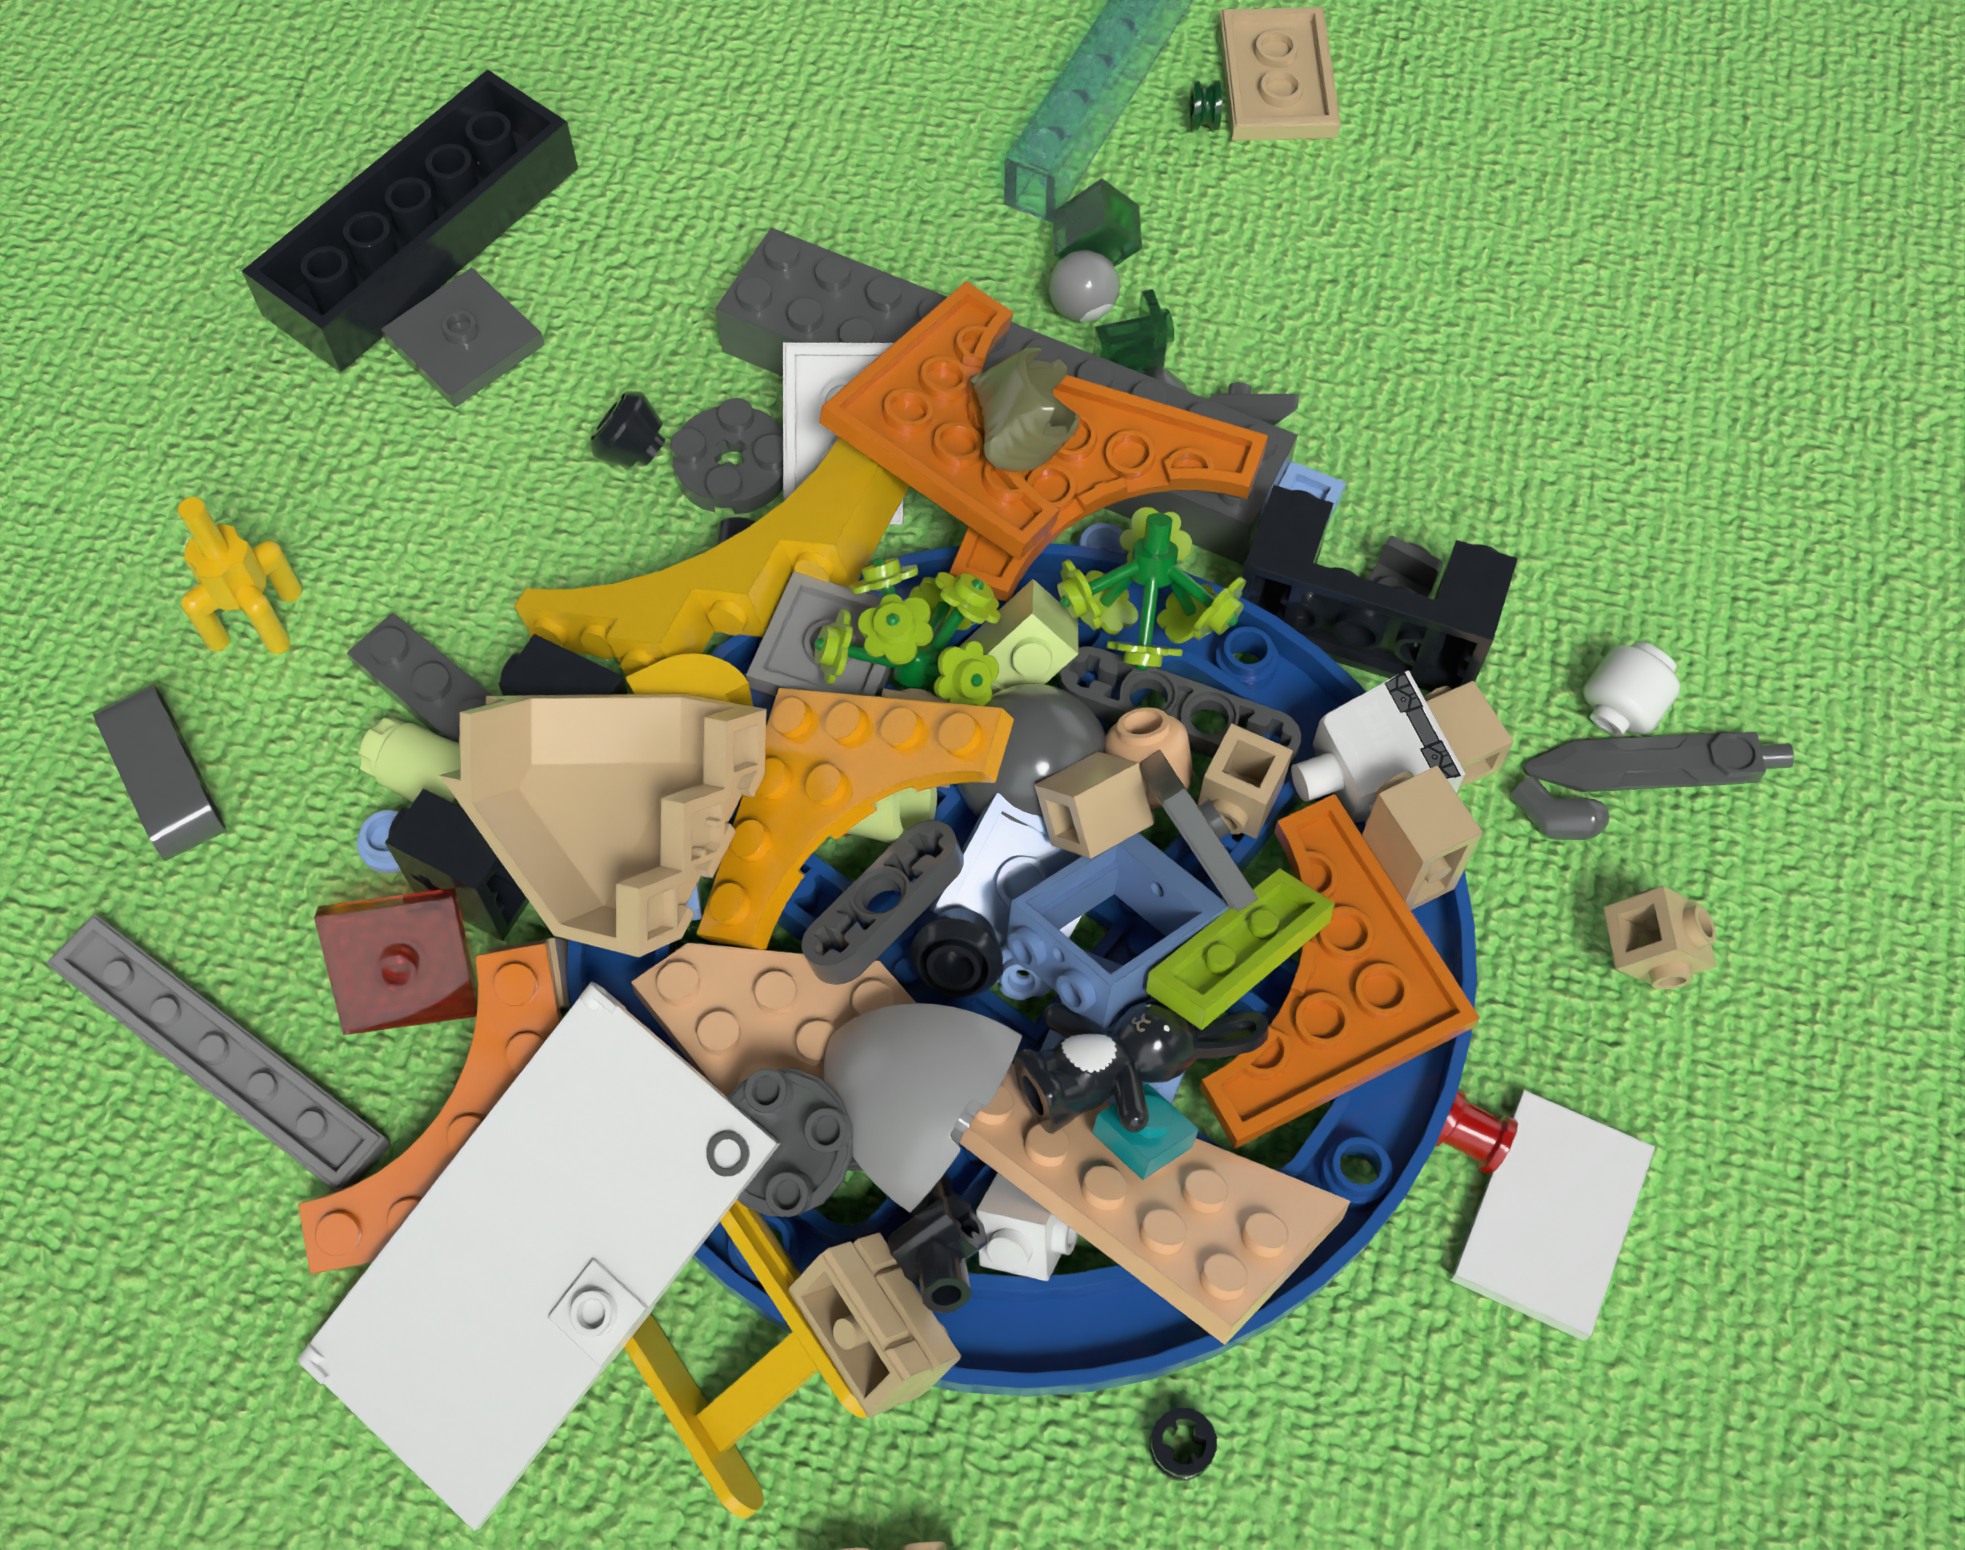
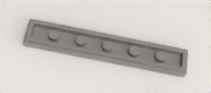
M96 914L46 962L59 976L334 1192L359 1182L391 1146L388 1140Z

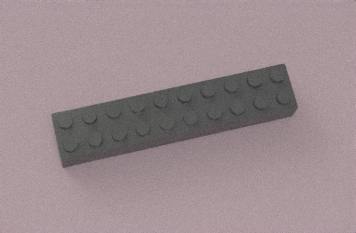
M771 227L715 310L722 352L783 377V342L895 343L944 301L947 296ZM1011 322L1009 330L998 340L988 355L982 373L1025 348L1041 346L1042 350L1034 360L1052 362L1060 359L1067 366L1068 373L1066 375L1268 435L1267 447L1248 499L1200 490H1174L1136 496L1104 507L1132 519V515L1136 510L1146 506L1153 507L1162 514L1167 511H1173L1180 516V529L1190 535L1193 545L1243 565L1249 554L1273 485L1279 486L1293 459L1298 435Z

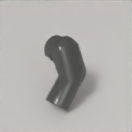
M1531 776L1521 782L1510 794V797L1547 838L1553 840L1592 839L1598 836L1609 823V811L1599 800L1587 798L1555 799L1535 776Z

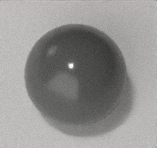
M1021 684L1005 688L994 693L991 700L985 705L987 707L1003 708L1014 718L996 782L957 783L963 800L978 819L983 809L989 804L996 793L1001 794L1013 807L1028 814L1043 817L1034 785L1097 751L1105 753V731L1090 708L1064 690L1043 684ZM1002 811L1001 814L1009 820L1028 826Z

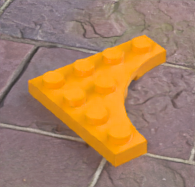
M779 688L766 725L765 775L754 797L744 795L742 797L733 824L736 833L720 862L697 935L711 943L766 950L774 927L786 903L805 876L800 870L801 866L829 836L838 840L857 823L876 812V802L910 787L920 792L947 784L967 782L995 783L1014 718L1003 708Z

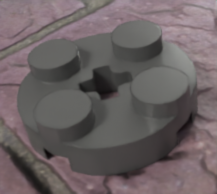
M740 398L725 400L719 407L703 411L690 419L681 430L673 435L671 449L676 481L684 496L697 507L711 512H715L714 506L720 508L733 507L734 514L749 513L769 504L783 490V429L775 419L761 410L753 409L746 400ZM729 452L741 453L743 461L738 466H735L730 461L722 465L718 462L721 460L722 455Z

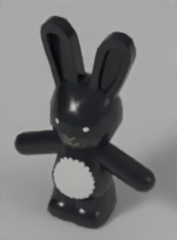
M1143 1002L1130 1007L1110 1032L1083 1015L1073 1012L1066 1005L1053 1003L1044 1011V1022L1048 1028L1065 1038L1053 1049L1040 1052L1031 1049L1018 1051L1014 1060L1015 1073L1024 1102L1030 1111L1036 1115L1042 1128L1048 1133L1054 1134L1072 1122L1081 1113L1097 1108L1114 1094L1119 1120L1123 1128L1129 1132L1137 1133L1143 1130L1149 1121L1142 1081L1147 1083L1168 1082L1179 1077L1197 1059L1227 1057L1252 1052L1267 1041L1269 1036L1268 1020L1264 1015L1257 1012H1238L1214 1020L1201 1030L1195 1025L1192 1026V1023L1161 1002Z

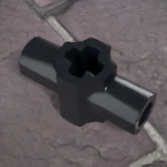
M944 1173L924 1199L909 1212L910 1220L888 1235L891 1256L898 1262L905 1278L920 1287L923 1304L929 1310L937 1313L954 1312L969 1302L972 1294L966 1259L987 1245L984 1225L978 1220L970 1204L953 1192L952 1181Z

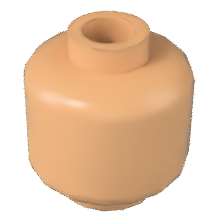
M1145 707L1125 713L1109 729L1105 736V754L1138 762L1140 768L1142 767L1141 761L1161 750L1186 789L1189 788L1194 773L1186 727L1177 718L1167 715L1164 711L1157 708ZM1148 782L1150 809L1163 807Z

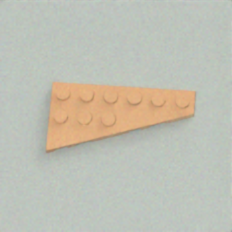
M1011 1063L991 1104L984 1106L974 1116L972 1123L963 1133L960 1144L1224 1345L1341 1222L1351 1202L1195 1138L1190 1150L1142 1180L1092 1134L1098 1113L1113 1104L1104 1102L1093 1110L1081 1113L1072 1122L1054 1134L1048 1133L1042 1128L1036 1115L1030 1111L1024 1102L1016 1078L1015 1065Z

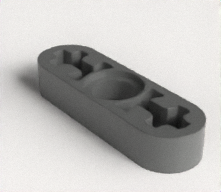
M929 820L911 826L808 927L802 939V951L819 980L828 984L839 985L859 977L959 876L964 866V856L956 835L949 825L940 821ZM941 851V854L938 855L936 858H934V857L931 856V855H936V854H938V853ZM926 852L930 854L920 858V856ZM884 891H897L901 893L898 903L891 909L884 912H871L867 910L869 902L877 894ZM855 920H859L860 924L856 922L854 925H852V923ZM832 945H835L838 948H843L848 945V947L841 953L833 949L826 952L827 949L830 948Z

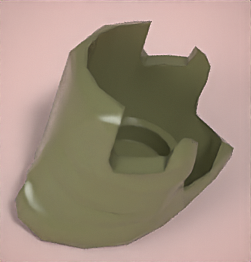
M1041 346L1025 348L994 367H990L986 372L974 374L970 378V382L977 393V399L980 400L981 413L984 417L985 456L996 469L1011 472L1034 470L1051 460L1065 443L1075 435L1079 428L1080 416L1053 395V389L1068 373L1067 366L1060 359L1052 362L1034 360L1042 350Z

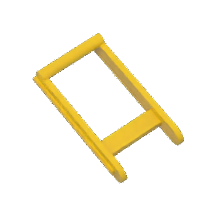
M736 1200L720 1222L793 1332L710 1404L704 1398L651 1313L624 1348L720 1502L735 1516L747 1519L763 1506L764 1497L758 1481L734 1444L800 1387L820 1372L836 1398L850 1413L863 1419L867 1418V1416L788 1292L789 1287L801 1274L761 1214L743 1206Z

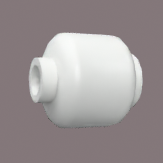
M1635 641L1631 646L1617 645L1606 653L1583 688L1585 700L1594 710L1590 715L1591 720L1602 730L1617 737H1622L1626 731L1636 734H1646L1653 731L1680 693V682L1675 675L1677 665L1666 653L1642 641Z

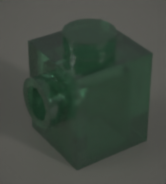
M1103 178L1052 211L1054 255L1059 260L1071 252L1088 249L1105 256L1115 267L1142 249L1139 205Z

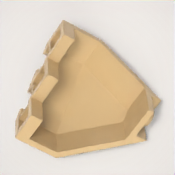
M687 694L486 696L485 706L460 712V770L439 776L554 936L641 957L683 937L694 916L693 911L686 906L701 876L713 878L736 831L728 822L741 796L754 797L765 775L766 709Z

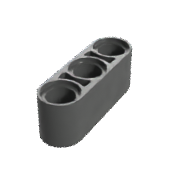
M154 684L92 712L140 821L152 844L164 861L227 831L176 720Z

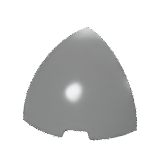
M913 1003L887 1006L866 1012L853 1018L831 1035L825 1053L824 1082L842 1099L852 1123L853 1158L866 1175L886 1195L908 1212H911L940 1180L960 1153L959 1144L962 1135L972 1123L974 1116L984 1106H989L995 1097L1022 1038V1035L1009 1027L971 1011L937 1004Z

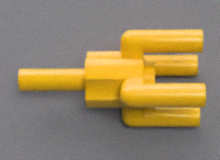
M188 497L182 500L178 505V514L193 537L189 539L184 549V560L199 584L182 596L181 607L207 648L211 651H221L230 643V636L215 613V610L219 608L227 611L242 610L251 621L270 653L281 654L287 651L291 644L290 638L268 599L263 595L266 588V576H268L282 601L293 602L302 594V587L281 547L274 541L266 540L251 549L249 543L240 538L234 526L216 525L200 498Z

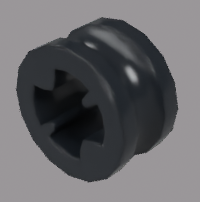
M1176 1408L1166 1412L1157 1420L1149 1438V1454L1153 1465L1162 1475L1174 1481H1189L1199 1477L1208 1469L1217 1451V1436L1212 1423L1202 1413L1191 1408ZM1177 1425L1191 1428L1192 1441L1202 1445L1201 1457L1198 1459L1194 1453H1191L1187 1460L1188 1464H1179L1173 1461V1448L1163 1444V1434L1168 1431L1171 1436H1174L1178 1430Z

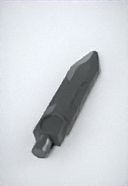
M1757 732L1574 740L1526 762L1524 772L1530 777L1535 776L1537 779L1579 792L1759 783L1766 769L1791 768L1794 763V751L1790 743L1760 744Z

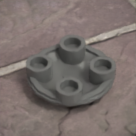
M761 1069L754 1072L748 1079L742 1081L727 1097L735 1106L741 1108L781 1143L749 1185L743 1189L737 1200L743 1206L767 1216L781 1217L798 1216L824 1204L843 1183L853 1156V1127L842 1099L822 1079L798 1069ZM722 1132L710 1140L707 1147V1161L710 1168L717 1175L723 1177L735 1176V1174L737 1175V1173L742 1172L748 1164L750 1157L749 1146L746 1140L738 1133ZM726 1139L735 1141L741 1150V1158L738 1164L731 1169L720 1167L715 1160L714 1153L717 1145Z

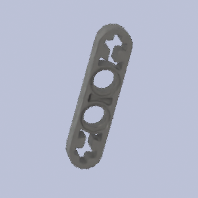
M1086 646L1078 648V655L1060 670L1059 689L1081 700L1097 718L1116 724L1125 713L1137 709L1130 700L1134 692L1144 688L1154 689L1161 693L1166 701V704L1160 710L1164 711L1167 715L1177 718L1186 727L1191 751L1214 758L1231 723L1238 726V721L1247 724L1246 730L1264 738L1267 737V734L1276 735L1279 737L1278 744L1293 750L1288 770L1296 761L1301 742V732L1298 724L1292 717L1281 711L1155 667L1148 666L1145 671H1140L1136 668V665L1123 663V656L1095 647ZM1087 671H1093L1098 674L1097 681H1092L1089 688L1079 686L1078 678H1083ZM1120 679L1123 682L1119 700L1111 699L1112 690L1115 691L1116 680ZM1199 710H1214L1223 716L1227 726L1219 733L1206 734L1194 727L1191 717Z

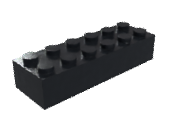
M487 69L242 270L262 316L341 373L383 337L381 328L438 290L578 169L568 122Z

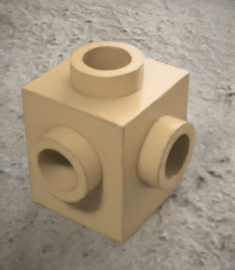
M1662 886L1645 890L1631 898L1603 907L1617 970L1647 982L1653 988L1674 989L1691 983L1694 974L1716 967L1711 945L1716 941V930L1710 914L1702 905L1674 892L1672 889Z

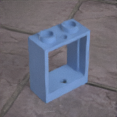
M1137 833L1092 859L1084 856L1080 857L1012 900L1005 947L1021 967L1026 970H1032L1055 990L1070 1010L1075 1013H1081L1084 1017L1107 1029L1116 1023L1130 1007L1146 1002L1152 997L1146 992L1149 972L1227 911L1229 905L1141 834ZM1115 894L1166 937L1110 974L1065 936L1060 929Z

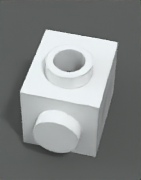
M997 1173L976 1210L977 1218L984 1225L987 1237V1245L979 1250L980 1266L1048 1281L1062 1254L1070 1255L1075 1247L1078 1237L1077 1232L999 1173Z

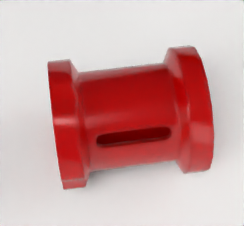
M1458 1088L1436 1146L1444 1143L1476 1160L1478 1170L1485 1174L1495 1172L1511 1149L1517 1133L1518 1122L1509 1115L1498 1118L1466 1101L1465 1092Z

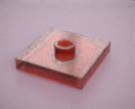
M455 888L317 907L314 919L343 1035L477 1016L478 990Z

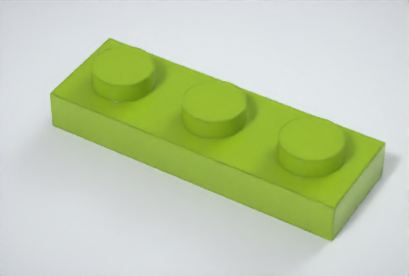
M1279 868L1253 889L1258 897L1257 900L1238 912L1235 908L1233 910L1229 908L1152 969L1148 975L1146 992L1203 1030L1331 922L1335 902Z

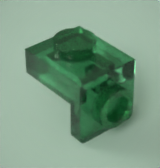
M1153 289L1141 291L1138 318L1095 326L1094 355L1137 372L1146 371L1154 366L1164 367L1167 343L1174 340V326L1169 309H1160Z

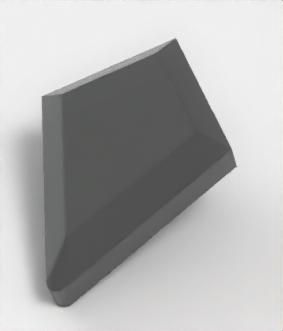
M1241 382L1231 383L1228 387V394H1211L1210 400L1274 426L1297 410L1299 402L1298 394H1251L1252 387Z

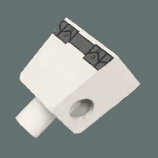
M1409 671L1398 674L1326 714L1319 722L1312 744L1316 757L1294 764L1291 767L1294 786L1304 802L1335 792L1337 798L1354 822L1367 820L1376 801L1378 789L1389 779L1400 773L1410 771L1416 776L1438 766L1456 793L1465 777L1464 770Z

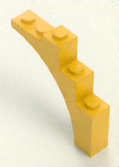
M839 437L817 469L786 500L747 529L712 549L661 571L613 584L575 589L526 588L514 607L527 627L530 637L536 634L573 653L594 655L602 659L617 658L627 676L668 657L689 653L702 654L714 632H722L728 635L764 637L793 571L847 588L851 584L858 582L862 575L861 569L867 566L910 485Z

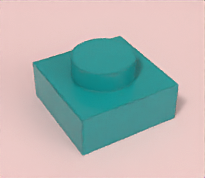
M1148 1083L1143 1085L1149 1121L1143 1130L1136 1133L1124 1129L1119 1120L1116 1103L1098 1113L1092 1130V1134L1142 1180L1190 1150L1199 1130Z

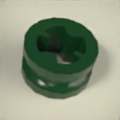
M1212 80L1211 84L1206 87L1201 85L1200 81H1192L1189 107L1191 130H1199L1203 124H1208L1211 130H1219L1222 113L1220 80Z

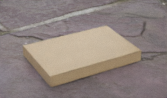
M1324 7L1220 9L1218 27L1232 141L1338 138L1341 123Z

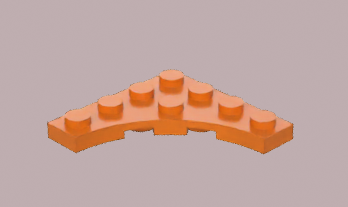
M966 281L822 405L819 423L1020 561L1053 528L1060 509L1036 491L1019 472L996 469L985 456L984 417L981 413L980 400L977 399V393L970 382V378L974 374L982 373L983 366L993 347L1009 330L1014 312Z
M1066 375L1053 389V395L1080 416L1079 428L1075 435L1065 443L1051 460L1034 470L1019 472L1036 491L1060 509L1055 525L1020 561L971 527H968L949 574L954 577L963 573L974 575L988 584L994 592L996 599L1008 602L1030 565L1054 539L1084 517L1106 506L1136 496L1174 490H1200L1248 499L1267 447L1268 435Z
M1335 794L1278 820L1274 831L1286 853L1294 877L1335 902L1331 922L1301 947L1297 971L1290 992L1278 1015L1268 1026L1269 1036L1267 1041L1252 1052L1238 1055L1226 1066L1203 1078L1199 1087L1234 1149L1474 1028L1480 1019Z
M549 942L475 956L478 976L476 1023L465 1066L452 1094L438 1116L421 1137L393 1162L355 1184L329 1194L305 1199L298 1204L310 1274L372 1263L561 1022L562 1016Z

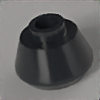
M626 391L607 411L589 440L593 456L596 459L631 468L637 461L646 466L656 456L666 439L658 433L663 422L644 393L641 391Z
M955 908L940 913L918 931L910 948V961L917 976L932 990L949 997H969L987 991L997 982L1003 968L1002 950L992 925L984 916L969 909Z

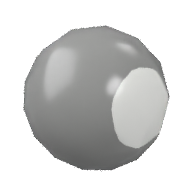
M1088 249L1071 252L1059 260L1049 277V294L1056 310L1065 317L1079 323L1099 320L1111 311L1119 297L1120 279L1113 263L1105 256Z

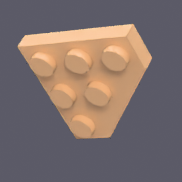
M694 943L685 944L631 982L635 995L692 1066L727 1097L742 1081L748 1079L754 1072L761 1069H798L824 1081L826 1048L831 1035L853 1018L875 1009L898 1004L916 1003L880 961H874L853 981L833 985L825 983L816 977L804 954Z

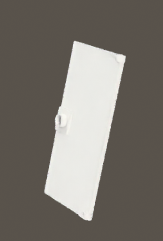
M590 982L551 1035L297 1358L305 1370L320 1384H325L473 1531L481 1529L597 1378L613 1362L656 1307L655 1304L732 1207L743 1189L749 1185L781 1144L625 1009L626 1007L603 987L594 982ZM719 1133H738L748 1143L750 1150L748 1164L742 1172L737 1173V1175L735 1174V1176L723 1177L717 1175L708 1164V1144ZM730 1139L721 1141L715 1149V1160L724 1169L735 1167L741 1158L739 1145Z

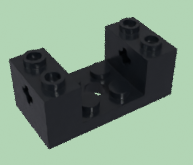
M1273 485L1244 565L1242 578L1247 582L1241 591L1242 595L1240 598L1246 599L1277 616L1320 647L1337 663L1388 679L1409 671L1418 688L1430 692L1443 686H1449L1453 690L1471 681L1476 682L1494 640L1518 558L1499 553L1496 549L1487 545H1473L1456 540L1433 600L1420 596L1414 590L1407 587H1391L1358 577L1352 571L1344 568H1329L1319 565L1318 560L1334 503L1317 498L1307 491L1290 490Z
M536 634L531 637L521 652L514 653L507 660L498 683L503 696L628 694L622 675ZM423 788L412 805L402 808L393 819L385 844L416 897L504 941L529 904V900L464 809Z

